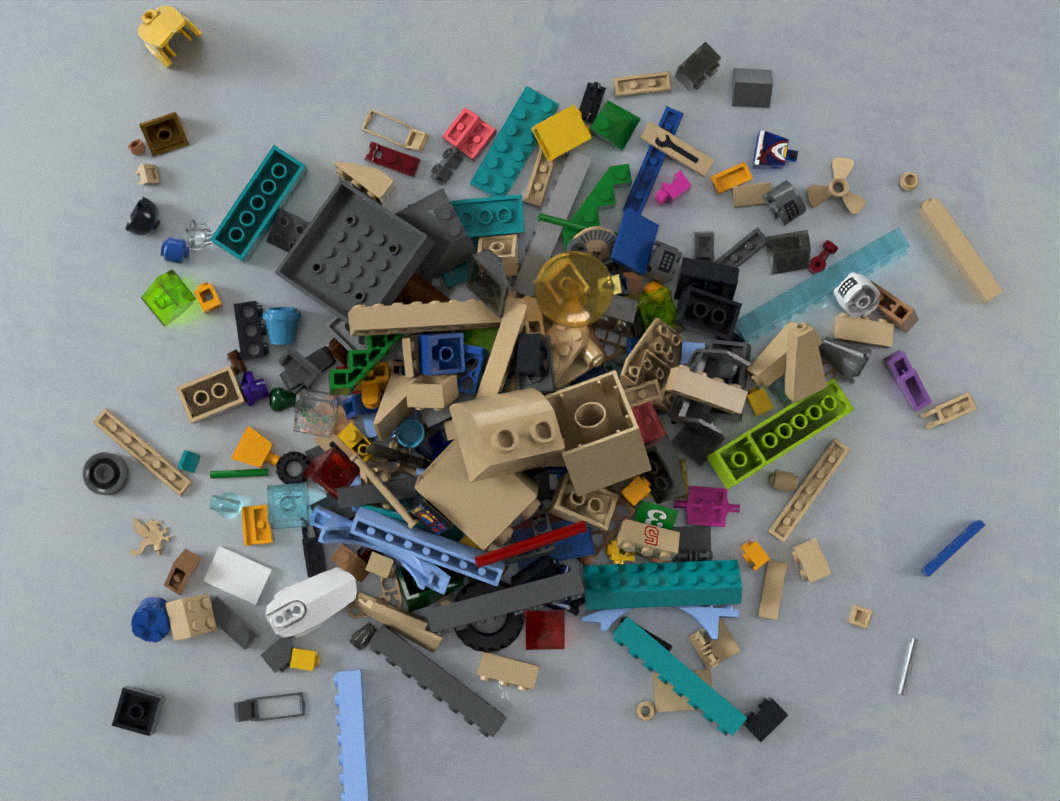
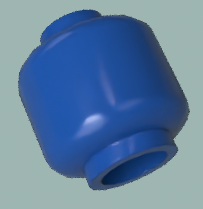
M168 237L166 241L162 242L161 256H164V260L167 262L181 264L184 258L189 257L190 247L186 246L184 239Z

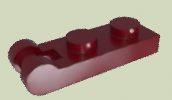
M370 142V150L365 156V161L415 178L421 159L387 148L378 143ZM377 151L382 153L380 159L375 157Z

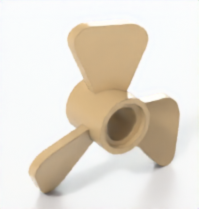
M835 158L832 161L834 179L828 186L810 185L807 188V197L811 207L819 206L829 197L835 200L842 198L852 214L859 213L865 206V200L862 197L848 192L849 184L845 179L854 167L852 159ZM835 184L842 187L841 193H837L834 190L833 186Z

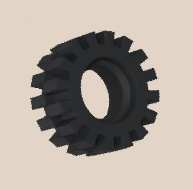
M291 451L279 458V462L276 465V473L284 484L301 486L311 477V463L304 454ZM294 461L298 462L302 468L301 473L295 477L290 476L287 472L288 464Z

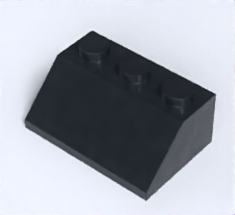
M683 257L674 299L679 300L683 287L689 285L733 300L738 284L739 268Z

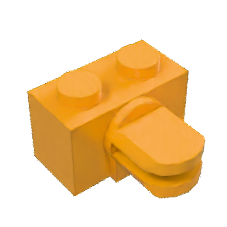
M380 362L353 390L362 391V402L368 409L377 408L381 403V390L386 389L392 373L389 362Z

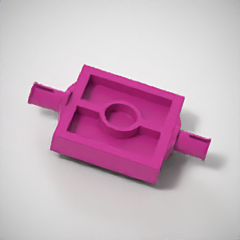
M689 486L686 501L674 500V503L682 504H674V508H684L686 510V524L725 527L728 512H740V509H732L740 508V505L728 503V489Z

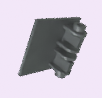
M279 208L266 242L289 252L310 222Z
M711 526L673 527L672 531L680 532L678 554L673 558V562L712 561Z

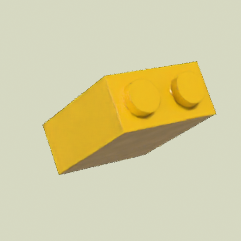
M575 105L562 110L531 128L549 162L592 139L590 128L584 124L582 113Z

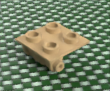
M722 617L719 618L717 640H710L704 628L688 636L707 670L720 665L722 661L741 651Z

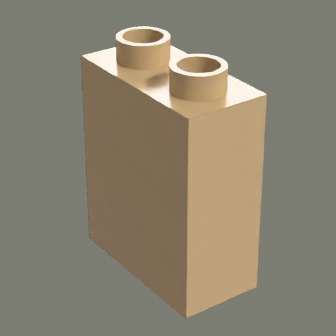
M458 437L417 478L414 487L482 550H485L492 542L498 547L502 546L514 532V529L509 526L514 519L520 515L524 520H527L541 504L536 499L539 485L524 471L470 483Z

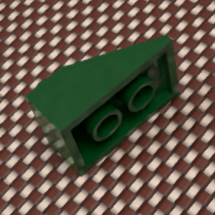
M434 564L451 577L446 592L443 595L428 587H425L424 590L418 588L415 579L405 567L397 568L398 581L409 612L428 607L463 586L460 573Z

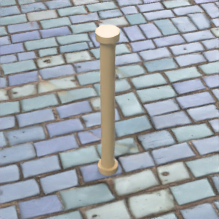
M358 451L355 452L349 459L358 465L409 524V529L416 526L419 521L414 519L360 457L361 454Z

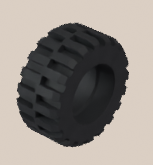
M475 580L459 591L453 603L511 588L512 586L501 580L498 586L481 580ZM513 612L506 613L504 625L493 633L480 632L472 623L467 624L468 628L458 631L456 627L453 629L457 637L467 647L484 653L497 652L507 648L518 638L524 626L525 613L513 615Z

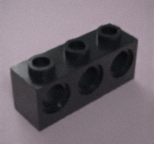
M257 301L233 304L241 360L245 363L267 359L266 354H269L268 343H264L266 327L261 322L262 305H259ZM248 308L254 309V314L251 317H245V311ZM250 327H256L257 329L254 336H248L247 331ZM259 346V353L251 355V347Z

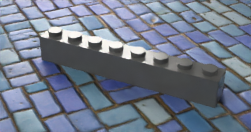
M575 570L428 609L426 612L431 632H437L439 636L449 633L448 629L456 627L457 631L468 628L467 624L475 622L477 626L487 623L486 619L494 617V620L506 618V613L513 612V615L525 613V608L532 607L533 610L544 608V603L551 602L552 605L563 603V598L570 597L571 600L582 598L585 588L580 570Z
M382 624L368 643L371 645L370 649L377 655L382 653L386 656L385 661L393 667L398 665L402 668L401 673L409 679L411 677L415 678L418 681L416 684L424 690L427 688L433 692L432 696L440 702L442 700L449 704L447 707L455 714L460 712L464 715L463 720L471 726L476 724L480 727L478 731L484 736L488 737L490 735L494 737L507 719V716L386 625Z

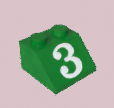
M640 500L633 521L672 530L679 511Z

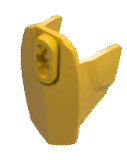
M167 5L158 7L155 10L149 9L141 17L143 23L138 28L139 37L144 41L147 49L165 68L170 66L172 61L162 49L170 57L176 56L168 43L174 33H181L184 38L191 41L192 36L184 28L187 25L197 37L202 34L187 17L180 14L174 7Z

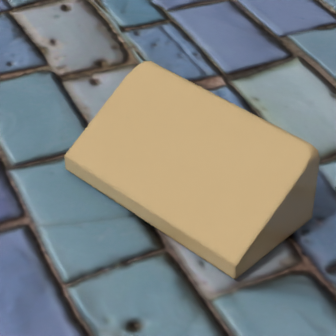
M771 182L734 186L732 188L734 208L767 204L762 195L772 190Z

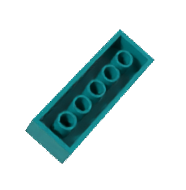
M273 145L210 238V241L245 264L275 220L279 208H283L308 171L306 165Z

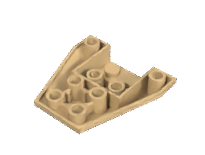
M659 318L653 320L626 358L620 376V383L624 390L658 379L663 398L651 402L654 409L669 413L675 394L665 391L671 368H676L680 365L682 336Z

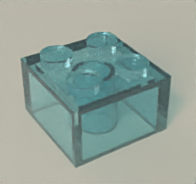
M306 483L267 485L268 524L271 529L310 527L309 489Z

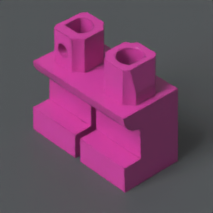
M681 170L674 174L672 184L662 183L660 190L655 193L654 198L660 207L668 201L670 204H673L690 192L692 185Z

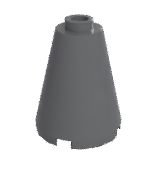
M830 337L821 338L823 343L818 346L820 356L849 382L854 384L856 380L853 377H859L869 359L866 354H871L872 350Z

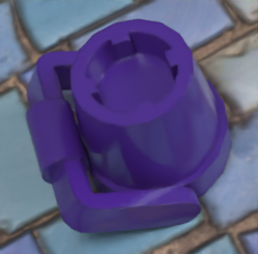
M244 371L240 384L248 406H252L254 403L269 397L264 379L255 380L251 371Z

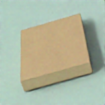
M711 669L691 670L712 688ZM653 673L655 712L695 710L687 703L689 699L686 696H678L673 691V685L669 682L665 685L657 678L660 674Z

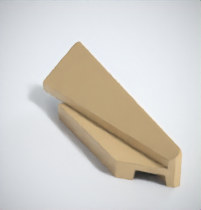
M361 592L357 593L353 603L355 608L432 653L436 651L443 637L442 635L438 636L437 632L432 633L431 628L426 627V618Z

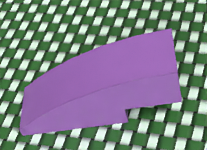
M898 350L883 359L896 384L915 412L932 403L918 373L912 368L904 352Z

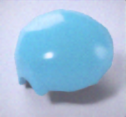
M408 419L401 422L398 426L396 436L398 442L404 447L416 448L425 440L426 431L420 421Z

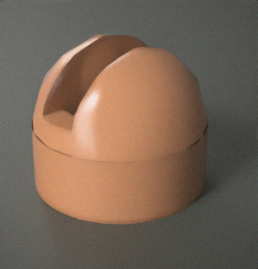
M141 139L134 140L128 145L130 152L136 156H140L145 152V146Z

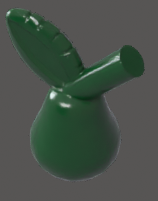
M303 385L296 393L280 387L273 388L269 394L270 408L274 412H282L292 407H295L298 413L300 411L310 412L313 406L303 396L311 389V386L308 388Z

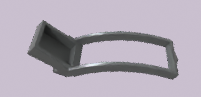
M298 692L255 697L241 702H234L235 721H264L304 716L305 702L303 694ZM299 695L301 714L259 719L257 699Z

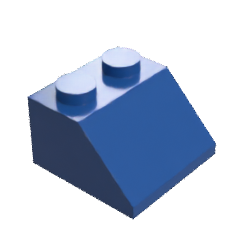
M463 333L418 334L420 374L439 375L465 372Z

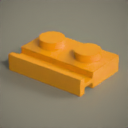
M270 504L241 507L244 546L273 543Z

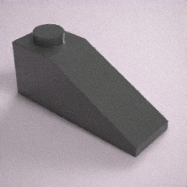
M216 596L211 602L216 624L244 650L248 649L259 637L260 633Z

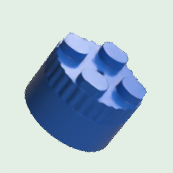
M148 597L139 603L131 620L132 632L136 637L154 643L165 638L171 628L165 605L167 603L166 600L160 597Z

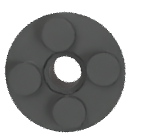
M101 452L91 456L83 468L85 485L92 492L100 495L118 493L125 487L129 477V470L125 461L118 455L108 452ZM107 468L110 471V476L107 479H103L102 471Z

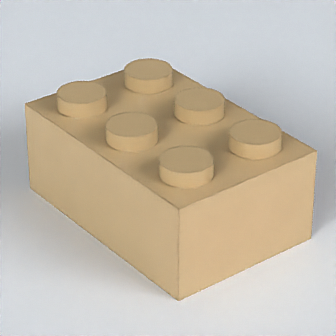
M227 366L176 387L191 424H197L247 403L232 366Z

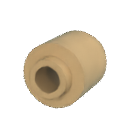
M775 470L774 473L770 474L769 484H772L773 489L791 492V490L796 491L798 476H795L794 473Z

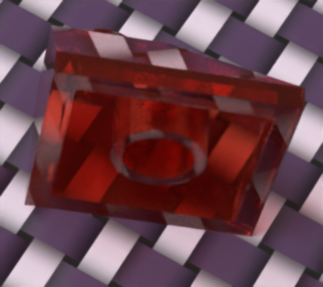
M332 447L313 459L302 475L315 487L338 501L336 488L350 486L360 473V469L336 447Z
M564 610L525 611L526 650L565 649Z

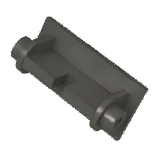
M457 147L446 149L442 155L443 159L440 163L434 165L431 170L432 174L429 177L433 179L438 178L436 182L440 185L446 184L453 174L448 168L451 166L456 170L464 160V154L461 151L456 152L459 149Z

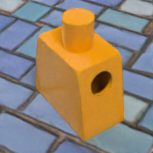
M247 426L231 459L263 469L266 462L276 467L281 457L272 452L275 444L252 427Z

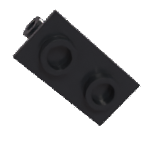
M588 82L579 108L582 113V120L594 123L606 90L598 82Z

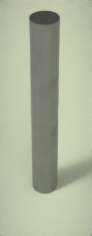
M912 637L898 694L904 696L906 695L919 639Z

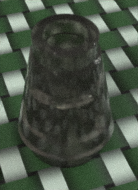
M368 622L367 625L351 635L352 638L349 642L361 651L367 647L377 629Z

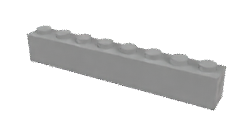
M573 150L570 151L569 155L565 154L562 161L564 168L562 172L558 171L555 177L556 187L555 189H550L547 199L550 201L547 207L543 206L542 214L568 219L591 165L592 158ZM542 221L540 224L536 223L532 234H535L533 241L529 240L525 251L528 253L525 259L521 258L519 262L518 276L514 275L510 286L513 287L512 290L517 291L523 296L535 297L537 289L532 282L547 269L564 227Z

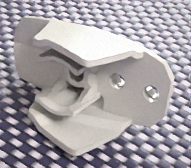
M337 567L304 581L296 582L274 595L275 599L266 606L265 616L275 634L283 638L294 635L296 638H301L324 625L328 618L356 599V580L349 572ZM294 607L299 608L300 612L298 614L292 613ZM277 616L282 618V623L276 622Z

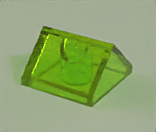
M668 287L640 293L637 307L645 330L648 329L655 318H659L669 327L674 325L672 321L676 309Z

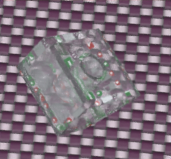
M306 388L301 389L296 394L293 431L330 438L339 411L340 395H329L328 392Z

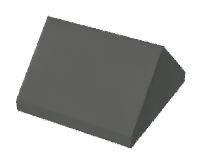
M733 68L732 106L770 108L773 88L772 71Z

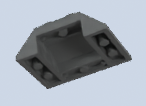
M444 188L395 213V215L429 236L435 242L419 265L428 282L477 256V251Z

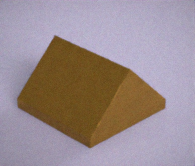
M176 112L139 124L152 156L189 145L181 118Z

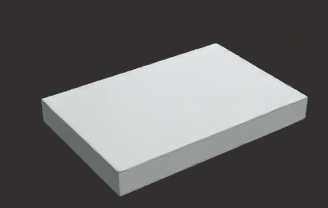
M219 546L203 581L257 605L273 569Z

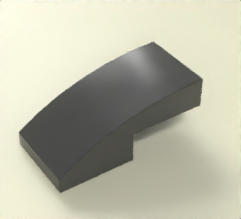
M694 231V259L714 263L713 231Z

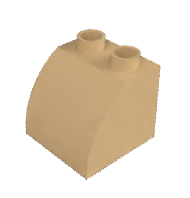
M616 370L545 396L556 415L565 446L561 454L577 497L652 470L638 424Z
M534 388L455 403L449 407L470 483L542 467L565 449L554 409L545 396Z

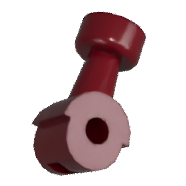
M826 240L822 245L824 250L809 261L808 271L811 274H818L825 269V261L829 255L835 254L839 249L834 243Z

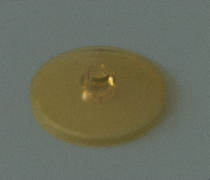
M579 251L560 253L549 259L540 269L535 283L536 301L542 313L555 324L567 328L586 327L598 321L610 307L613 297L612 277L607 267L599 259L588 253Z

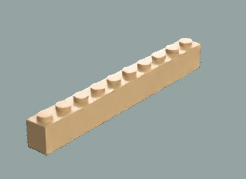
M533 296L522 297L521 299L526 301L525 305L530 307L527 318L542 317L543 319L540 298H533ZM507 297L505 310L509 299L514 301L515 297ZM488 298L485 301L469 299L466 302L450 300L447 303L432 301L428 304L413 302L409 305L394 303L391 306L375 304L372 307L355 305L348 313L351 336L499 328L503 318L499 302L496 298Z

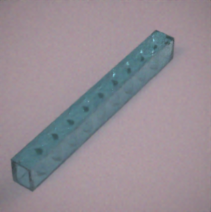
M898 227L740 317L737 320L735 330L743 342L748 341L752 343L760 338L758 334L763 331L767 334L776 329L774 325L777 323L785 324L792 320L791 315L795 313L800 315L809 310L807 306L812 303L816 306L825 301L824 297L831 294V296H834L835 288L850 273L856 272L867 277L874 273L873 269L880 266L883 268L891 263L889 259L894 256L898 259L907 254L906 250L911 246Z

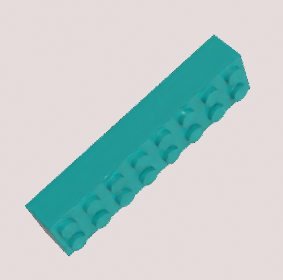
M738 560L583 566L585 610L741 604L742 582Z

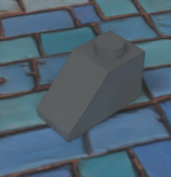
M295 635L285 638L281 637L260 655L274 673L278 671L282 673L290 667L289 662L292 657Z

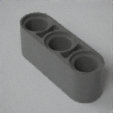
M327 346L305 357L322 372L336 363ZM287 370L279 374L289 391L303 384Z

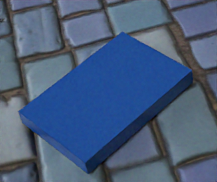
M630 208L626 209L610 260L639 276L645 275L659 225Z

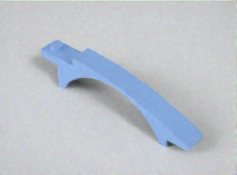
M319 505L314 508L309 524L322 529L318 542L323 544L332 542L352 543L379 551L405 567L415 579L418 588L424 590L425 587H428L443 595L445 594L451 577L433 563L350 533L354 519L349 520Z
M700 605L671 606L693 617L704 628L710 640L718 639L719 617H739V610L734 609L732 605H723V608H715V605H703V607H700ZM635 608L601 610L582 617V622L601 623V631L606 632L620 616Z

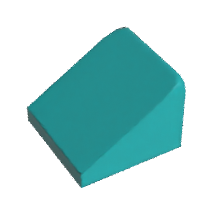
M187 450L183 451L178 468L194 473L201 456Z

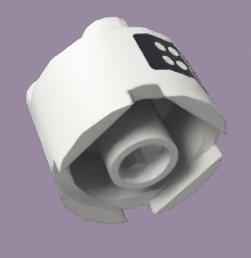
M856 272L850 273L834 290L837 302L853 318H858L857 316L861 315L864 317L868 316L876 309L880 302L878 300L879 290L866 276Z

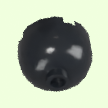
M142 196L130 215L131 222H127L125 230L140 236L148 234L152 229L156 231L161 220L158 219L159 211L155 203Z

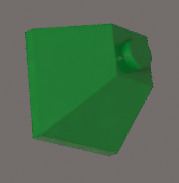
M607 100L590 128L591 135L623 151L641 118Z

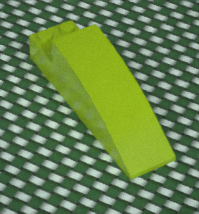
M835 378L826 382V388L795 403L793 402L706 456L726 489L742 482L854 411L853 406Z

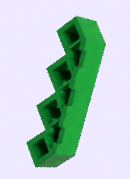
M629 164L610 166L570 221L593 227L600 226L598 210L615 208L614 189L630 187L632 184ZM564 228L562 240L565 253H567L569 241L581 231Z
M405 333L368 335L365 338L366 350H348V369L329 371V395H350L402 340Z

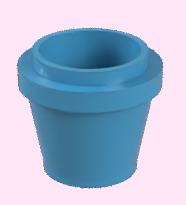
M296 307L267 308L266 312L262 313V316L266 323L270 344L284 345L296 343L301 311H297Z

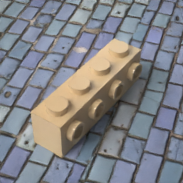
M679 365V367L671 368L665 391L730 414H742L748 392L742 390V386L733 383L730 385L725 384V380L716 377L713 379L708 378V374L696 371L694 373L687 366Z

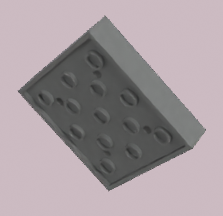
M341 179L274 273L349 325L348 313L355 305L372 307L375 304H384V306H391L435 242L429 236ZM363 295L362 299L358 300V297Z

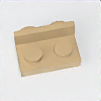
M418 335L403 336L402 346L406 378L414 377L415 374H420Z

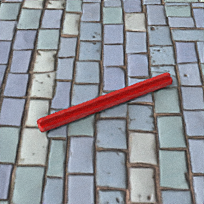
M580 521L476 556V566L481 568L586 532V523Z

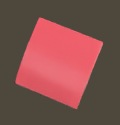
M464 107L442 138L453 147L459 148L458 150L465 156L475 161L497 131L481 120L478 115Z
M652 402L631 408L644 444L666 434Z

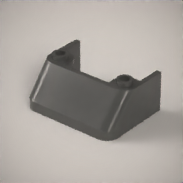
M703 348L696 349L691 354L687 367L691 368L690 371L694 373L696 371L704 372L711 379L714 377L730 379L736 374L737 366H750V362L729 350ZM675 394L668 413L670 419L705 433L719 435L724 433V431L715 427L716 418L710 414L712 407Z

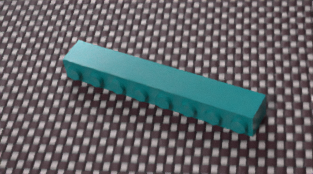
M628 616L613 631L612 634L615 636L613 640L619 646H627L630 649L628 653L636 660L640 657L644 661L643 666L650 672L655 670L660 674L657 678L665 685L669 682L674 686L673 691L678 696L682 697L684 695L689 699L687 703L695 710L699 707L704 712L702 716L710 723L714 720L719 724L717 729L724 735L729 733L733 736L746 721L747 717Z

